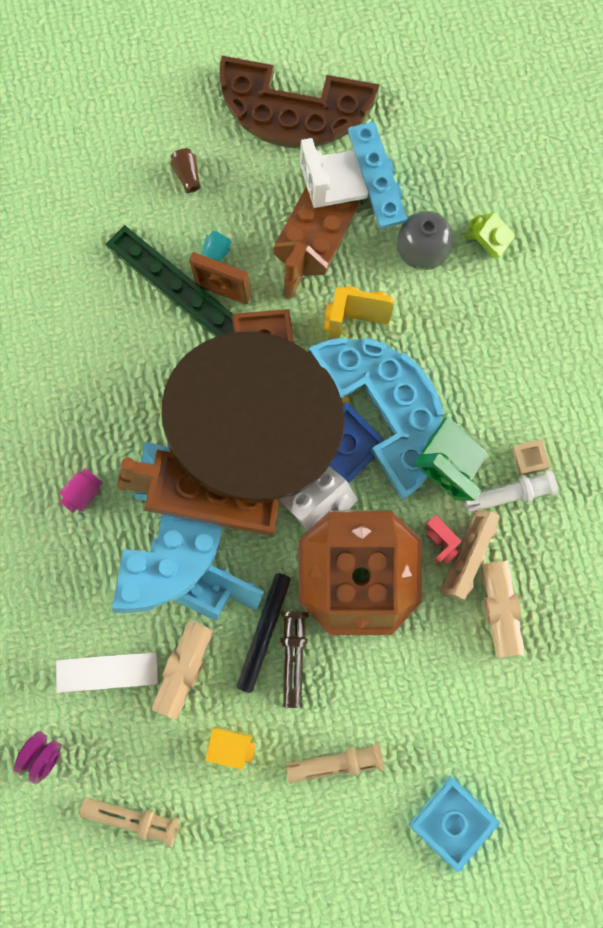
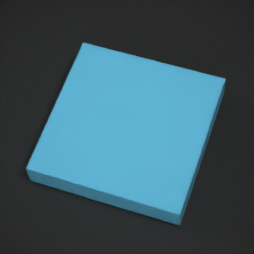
M449 776L408 825L459 873L501 822L452 776Z

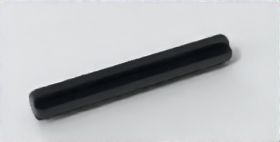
M276 573L237 683V689L243 692L252 693L291 581L290 577L285 574Z

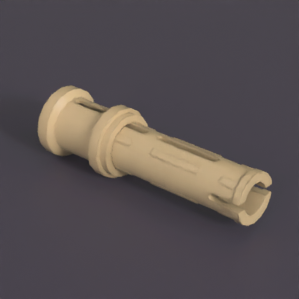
M375 742L374 746L354 749L351 746L345 749L344 753L286 762L289 784L337 774L349 773L350 776L353 775L354 777L363 771L378 769L380 772L385 771L380 742Z
M90 797L85 798L80 810V818H87L112 827L135 832L140 840L153 839L166 843L168 848L173 847L180 825V818L174 817L173 820L155 815L153 810H145L144 813L118 805L94 800ZM102 811L125 817V820L104 815ZM134 820L140 821V823H139V824H136V823H133V821H134ZM155 826L161 827V828L166 829V831H165V832H164V831H160V830L154 829V827H155Z

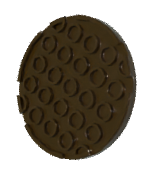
M235 332L220 335L201 343L179 361L168 378L164 389L161 421L168 448L176 462L189 477L199 485L222 497L228 496L245 500V502L262 503L294 496L313 485L326 472L341 445L344 432V409L334 380L329 372L321 367L316 358L308 351L289 340L275 335L260 332Z

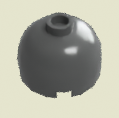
M419 211L410 215L406 222L401 225L397 236V251L401 259L413 268L418 266L426 267L425 270H430L442 265L448 259L453 246L452 227L448 220L433 211Z

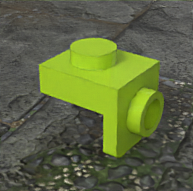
M495 212L475 216L469 222V229L464 234L466 240L477 239L493 258L500 257L515 237V234Z

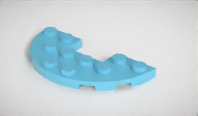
M343 337L331 339L310 347L308 352L316 358L321 367L329 372L337 386L341 399L364 387L394 435L374 446L370 451L401 500L405 499L428 478L424 472L414 465V462L442 422L443 411L432 382L420 366L405 353L400 354L396 350L387 347L386 343L368 338H363L362 340L345 339Z
M144 442L141 462L153 465L157 449L168 452L170 450L158 444ZM135 491L134 496L135 499L146 501L147 494ZM162 514L155 553L123 549L112 613H138L153 610L155 606L171 600L175 601L189 592L211 567L219 548L222 526Z

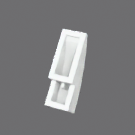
M157 653L56 660L57 693L159 684Z

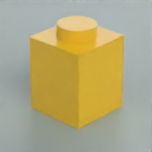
M214 727L205 761L243 770L246 762L252 763L256 744L251 743L252 735Z

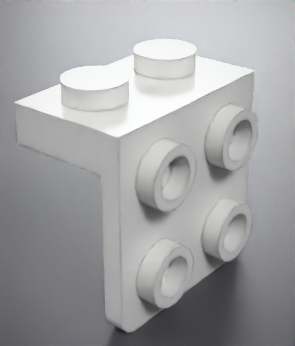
M330 466L313 485L291 497L287 496L279 499V502L297 518L306 532L329 510H350L358 501L348 482Z

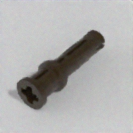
M283 611L281 616L284 618V637L280 638V643H282V646H285L282 707L302 708L303 647H306V644H308V639L305 638L306 618L309 617V612ZM293 662H294V684H293V690H292Z

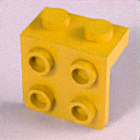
M352 286L336 287L333 303H327L324 331H329L328 340L340 338L344 317L389 324L395 299L387 293L380 291L368 293Z

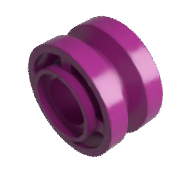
M41 731L36 732L19 751L13 771L20 776L29 772L28 781L37 785L48 776L60 756L62 744L56 740L47 743V735Z

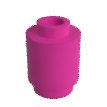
M86 468L81 473L77 471L59 492L63 497L59 502L72 513L77 509L83 512L101 491L99 488L103 482Z

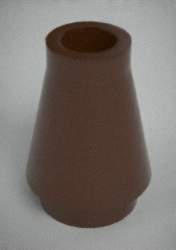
M182 148L173 152L170 156V165L182 183L185 192L193 193L198 191L201 185L196 155L192 153L190 148Z

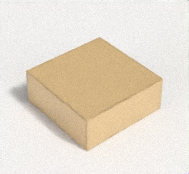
M542 439L514 445L511 448L519 476L545 471L550 468Z

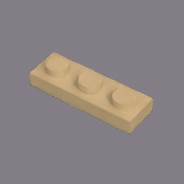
M475 511L459 547L460 552L453 561L440 593L449 598L465 600L466 596L471 592L477 570L485 560V551L488 544L497 532V523L500 519L498 514L492 511Z

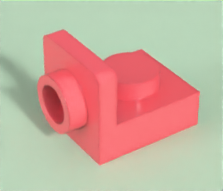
M435 515L425 525L424 528L428 531L425 535L435 546L439 547L442 545L445 548L433 562L438 565L443 560L448 564L460 552L456 547L462 541Z

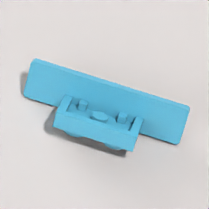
M369 122L350 127L349 136L379 228L383 229L405 223L407 216L401 201V189L398 182L395 183L392 162L386 156L376 123Z
M157 538L151 543L152 553H155ZM211 565L209 570L195 583V587L175 601L217 621L229 598L257 610L264 592L255 584L247 581L244 582L232 576L227 570Z

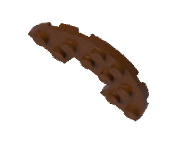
M221 56L220 61L221 90L232 116L252 135L282 147L301 148V140L309 138L313 139L314 145L317 147L349 134L350 127L360 125L368 116L379 92L380 84L326 75L321 98L270 89L274 75V65L228 56Z

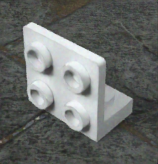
M312 138L301 140L300 166L314 208L366 199L368 197V190L353 150L322 156L320 149L316 150Z

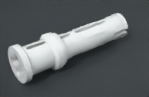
M549 469L541 475L529 478L521 476L515 483L482 490L476 501H464L467 513H471L472 511L518 500L528 503L532 502L533 498L548 494L552 497L557 496L558 486L554 473Z

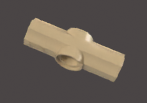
M508 561L482 564L481 572L486 595L484 598V612L488 625H491L496 658L523 655L525 653L519 625L521 606L517 594L513 591Z
M189 620L177 650H174L168 659L163 672V677L165 678L151 708L152 710L166 717L178 719L190 688L194 687L203 666L202 659L214 630Z

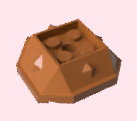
M329 510L299 538L300 604L329 635H392L422 602V540L392 510ZM359 567H364L369 570V575L364 580H356L352 576L353 571Z

